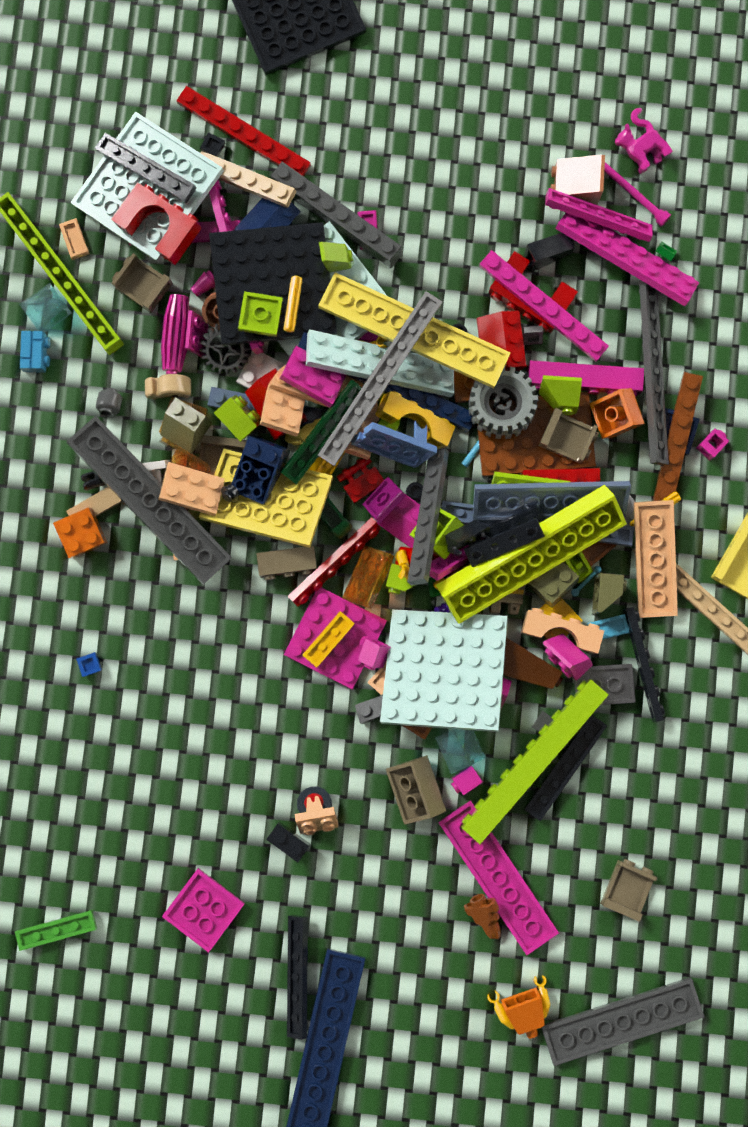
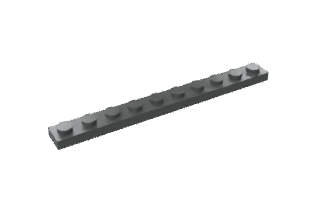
M639 280L649 457L651 464L665 466L669 465L658 290Z

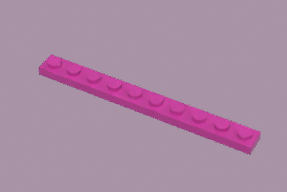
M218 179L209 191L219 232L233 231L229 228L231 219L229 214L225 212L224 207L227 205L224 196L220 194L222 186ZM264 342L250 343L251 350L256 355L264 352L262 348Z

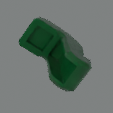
M327 497L320 519L337 540H341L352 531L353 527Z

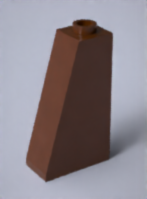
M506 637L503 676L548 689H553L554 686L557 688L563 679L561 677L563 672Z

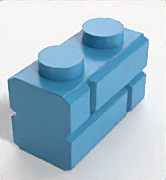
M21 331L20 369L23 372L45 373L46 367H49L50 358L47 356V349L50 348V337H47L48 335L45 332Z

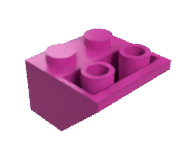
M564 634L543 642L546 648L544 652L549 656L548 659L555 666L559 665L563 674L569 679L572 677L577 681L593 666L590 658Z

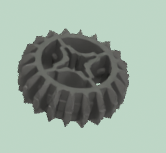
M216 324L215 330L210 327L208 329L209 334L205 333L203 335L206 340H201L200 343L206 346L200 348V352L206 353L202 355V359H209L206 365L208 366L212 363V371L218 367L219 374L222 373L223 369H225L227 375L230 373V369L233 373H236V366L242 370V363H248L245 357L251 356V353L248 352V350H251V346L240 344V350L234 345H227L230 350L224 356L222 349L224 346H222V343L218 341L216 343L212 342L216 336L221 335L220 326ZM211 348H214L213 350L220 354V361L214 357ZM228 356H240L234 362L225 363Z

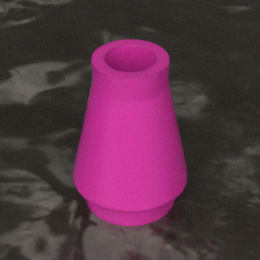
M210 270L204 271L190 288L197 297L215 287L213 273Z

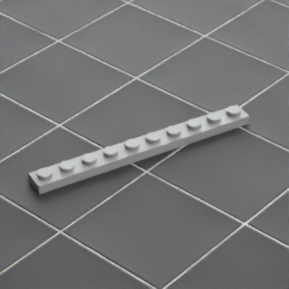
M425 291L319 452V457L333 466L336 465L441 306V300Z

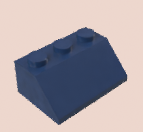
M262 198L236 226L234 231L289 226L301 211L292 202L286 208Z

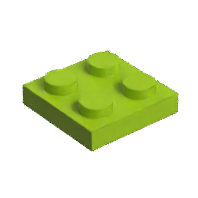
M244 291L238 331L277 337L283 298Z

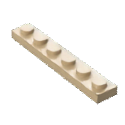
M204 151L200 152L224 169L219 180L286 208L289 207L296 194V190L293 187Z

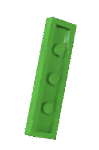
M92 909L16 930L15 935L19 951L94 931L97 929Z

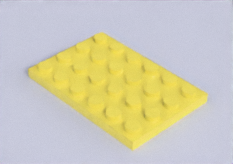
M223 449L214 476L225 478L223 487L232 484L242 453ZM308 470L296 485L281 473L264 505L242 495H239L236 503L227 502L223 499L221 492L217 514L212 516L200 512L199 518L207 522L310 548L333 481V476Z

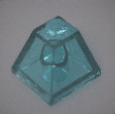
M50 283L19 304L37 330L43 332L48 331L72 314Z

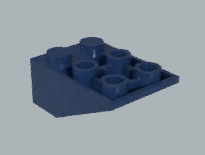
M248 436L231 485L238 489L240 495L264 505L281 475L280 471L285 466L291 450L258 436Z

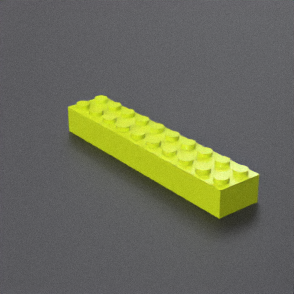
M603 485L539 523L545 537L473 567L470 564L436 584L457 623L460 624L625 526L627 523L615 495Z

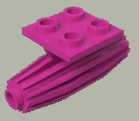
M171 294L164 315L161 357L162 370L166 371V374L182 372L187 350L202 357L204 352H200V348L206 347L200 343L201 340H206L203 335L208 332L209 325L202 316L189 309V298L185 295Z

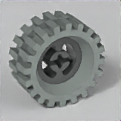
M504 366L494 389L478 381L474 382L469 399V414L472 415L473 424H478L477 429L480 432L483 429L486 430V436L490 437L493 433L496 434L495 439H501V435H505L506 439H510L512 434H515V436L520 435L521 430L525 431L529 423L532 422L537 408L538 395H535V385L531 387L532 380L529 377L525 380V373L521 370L519 374H516V368L510 367V371H505ZM510 397L513 398L516 404L514 411H510L512 400L509 401ZM491 398H495L493 409L496 408L495 413L489 406Z

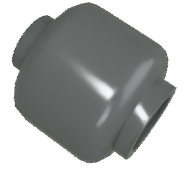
M114 388L101 390L96 401V409L99 411V414L104 417L117 415L122 404L121 394Z

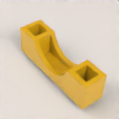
M389 391L383 395L375 414L390 424L406 417L416 421L422 429L427 425V443L437 446V449L448 446L456 427L450 424L449 420L439 418L434 415L433 411L419 407L416 402L403 398L400 393L395 391Z

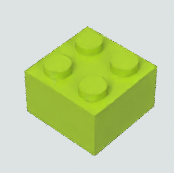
M236 394L220 406L214 414L241 442L260 425L261 417L255 410L251 411L248 408V402L241 395L238 397Z

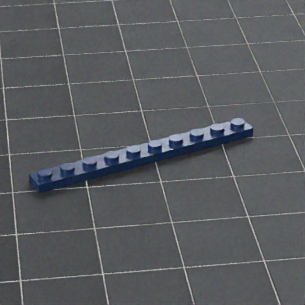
M304 332L298 347L305 351L307 349V333ZM347 375V376H349V377H351V378H353V379H355V380H357V381H360V382H362V383H364V384H365L366 381L368 380V379H365V378H360V377H355V376ZM389 384L383 392L385 394L389 391L398 392L403 398L416 402L423 409L433 411L434 415L449 420L450 424L463 431L469 432L473 424L472 415L469 414V410L433 393Z

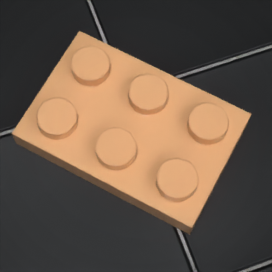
M168 462L158 500L215 516L225 478Z

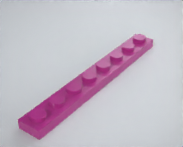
M491 250L479 264L480 268L595 362L608 349L609 345L494 251Z

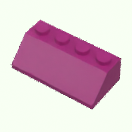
M406 495L381 523H377L408 547L413 548L414 538L409 534L417 525L420 504Z

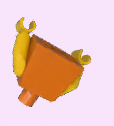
M543 975V982L541 984L537 983L536 976L533 978V982L539 987V990L533 988L501 999L502 1003L499 1002L500 994L498 991L495 990L496 1000H492L488 994V1000L494 1003V1010L500 1022L509 1029H515L519 1035L526 1033L530 1039L538 1036L537 1029L544 1026V1018L547 1017L551 1006L548 991L544 987L546 978Z

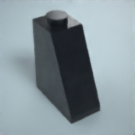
M559 233L527 244L523 257L530 260L528 267L532 273L572 254L575 244L572 238Z

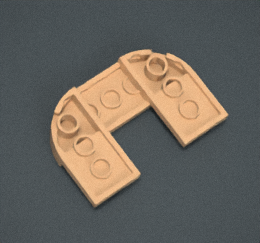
M283 366L274 375L267 387L260 425L297 436L300 430L305 400L325 407L328 406L279 379L285 368ZM346 375L336 399L351 380L361 387L364 386L363 383ZM377 403L358 432L363 433L365 427L372 422L377 423L379 421V417L375 415L378 409ZM351 442L344 451L366 460L371 456L370 451L351 445Z

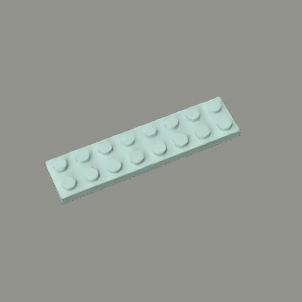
M309 329L307 333L306 366L368 379L389 347L381 348L376 344ZM410 352L389 384L452 397L454 394V370L422 355Z

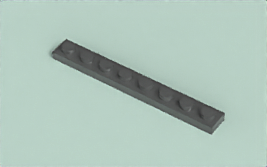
M446 448L438 449L437 453L427 461L407 579L411 586L428 583L449 456V451Z

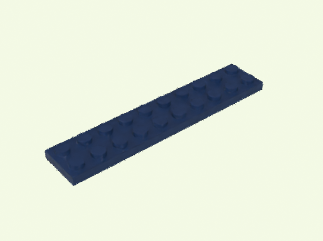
M327 948L286 1127H327L366 957Z

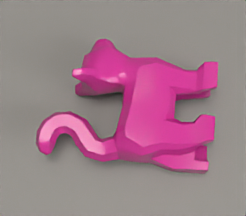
M636 108L631 113V120L635 125L645 127L646 133L635 140L630 126L626 124L625 129L615 139V144L626 149L629 157L639 165V174H642L650 166L646 157L647 154L651 153L653 155V163L656 165L662 161V154L665 157L673 151L648 120L638 118L642 109Z

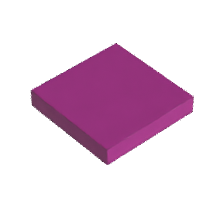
M387 477L362 505L377 522L381 523L402 501L406 494Z

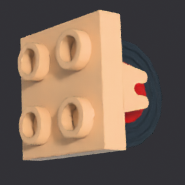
M309 787L300 793L297 799L299 813L295 814L300 834L312 835L316 831L321 830L329 832L339 827L334 807H332V800L325 789Z

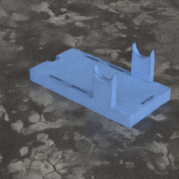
M414 421V437L372 422L364 428L363 433L358 432L351 441V445L416 468L437 453V446L427 443V425L422 429L417 425L416 421Z

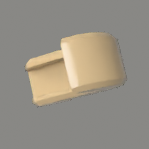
M165 374L159 378L149 377L145 379V396L149 399H158L172 395L184 398L191 396V379L188 376Z

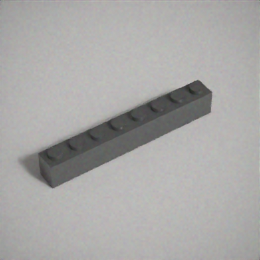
M281 162L272 173L271 178L273 180L295 188L294 200L326 223L330 221L337 231L389 268H392L401 257V245L284 162Z

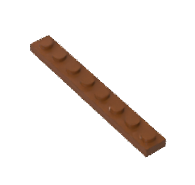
M687 372L682 374L667 438L669 465L660 467L653 501H662L673 492H676L703 376Z

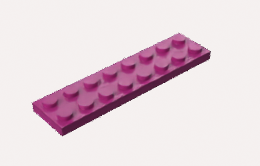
M567 213L563 215L555 228L683 306L687 305L699 284L692 276L686 275L677 267L671 266L660 257L651 254L645 248L636 245L627 237L621 236L611 228H605L600 224L588 222L583 218Z
M470 800L438 823L487 897L496 899L499 915L525 954L528 955L559 934V932L493 833L490 832L484 841L479 844L461 828L463 818L468 813L472 815L476 810Z

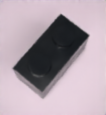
M280 821L266 839L297 863L311 845Z

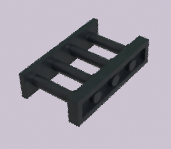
M533 506L489 525L490 531L484 532V534L490 538L485 540L478 539L470 543L469 547L464 548L471 566L473 567L545 537L539 524L544 519L538 506Z

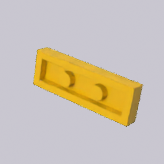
M340 611L302 655L317 668L355 623Z

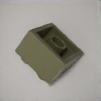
M175 397L164 414L160 435L189 454H192L212 425V422L204 414Z
M600 573L594 577L593 615L603 612L623 595L627 586L624 575Z

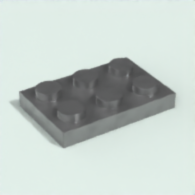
M632 664L593 666L577 681L574 679L575 694L578 692L577 686L583 680L591 679L602 688L608 696L600 705L635 702Z

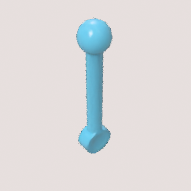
M596 566L594 571L576 589L571 591L572 596H578L579 591L597 573L602 571L600 566Z

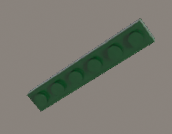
M351 380L333 405L327 410L280 471L296 485L318 458L319 452L362 389L355 381Z

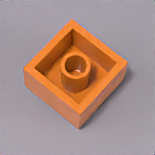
M632 388L619 389L589 403L602 439L614 438L645 424Z
M88 507L53 523L68 558H75L108 543L92 508Z

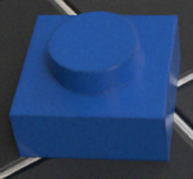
M96 652L76 659L82 677L102 671Z

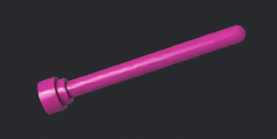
M605 162L604 172L655 216L656 223L662 227L669 220L671 214L666 210H659Z

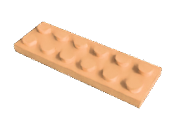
M674 500L633 502L637 608L640 618L678 616Z

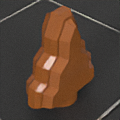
M484 894L475 895L470 899L469 903L464 905L467 915L471 916L476 924L482 926L490 939H499L500 926L498 920L500 917L498 915L499 907L496 899L486 898Z

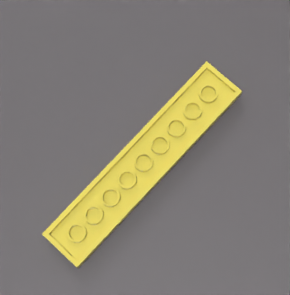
M336 272L318 305L319 309L393 342L414 308ZM434 317L411 350L493 389L510 355V352Z

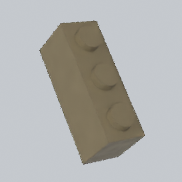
M314 546L310 548L299 547L256 553L259 576L261 578L264 577V580L276 579L275 576L283 575V578L294 577V573L302 572V575H311L317 569Z

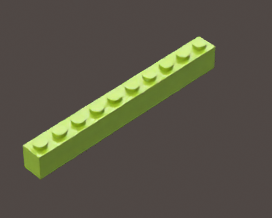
M7 192L0 197V213L107 354L111 355L122 347L124 343L10 193Z
M591 679L583 680L577 686L578 692L574 696L570 695L564 701L566 706L561 711L558 709L552 715L551 719L553 721L549 725L545 724L539 730L540 736L536 740L532 739L525 747L528 750L523 755L519 754L513 761L515 765L510 770L507 768L501 774L500 778L502 780L497 785L494 783L487 791L489 795L485 800L481 798L474 806L476 810L472 815L468 813L463 818L461 828L479 844L484 841L607 698L608 694Z

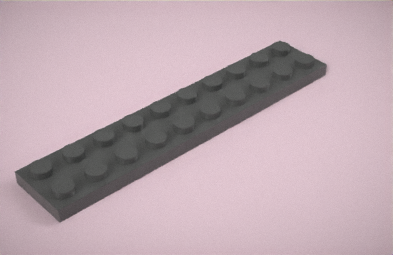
M97 416L92 418L66 441L74 452L202 585L232 558L184 507L158 500L162 484Z

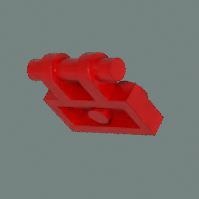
M360 458L356 461V464L348 469H343L342 473L336 476L340 483L345 479L349 482L343 488L354 504L376 490L384 481L376 467L370 470L367 469L366 466L372 462L370 458L368 460ZM361 470L363 475L354 480L352 475Z

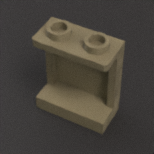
M134 253L131 257L128 256L125 259L123 268L120 272L117 271L112 278V285L116 290L150 313L153 312L173 284L167 275L160 274L141 261Z
M555 408L538 446L581 464L583 460L587 461L591 453L589 446L591 442L595 443L599 433L596 432L598 426H590L567 415H563L562 410Z
M624 859L623 862L618 860L600 904L640 922L643 916L641 914L642 908L653 881H656L657 877L653 875L654 871L646 867H642V870L634 867L636 863Z

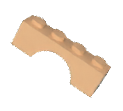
M532 608V611L528 610L526 612L521 634L542 638L548 630L560 628L568 631L573 636L576 646L580 650L593 654L599 653L604 631L600 630V626L591 623L585 626L581 624L580 620L573 618L567 621L562 619V615L551 613L549 616L543 614L544 611L537 608Z

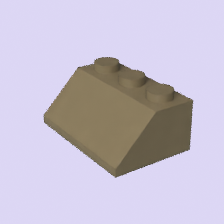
M427 755L386 769L404 825L429 819L446 812Z

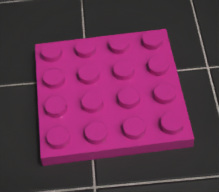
M320 588L315 592L284 655L353 689L364 668V663L358 661L365 639L378 640L387 620ZM341 611L355 624L316 668L302 654Z

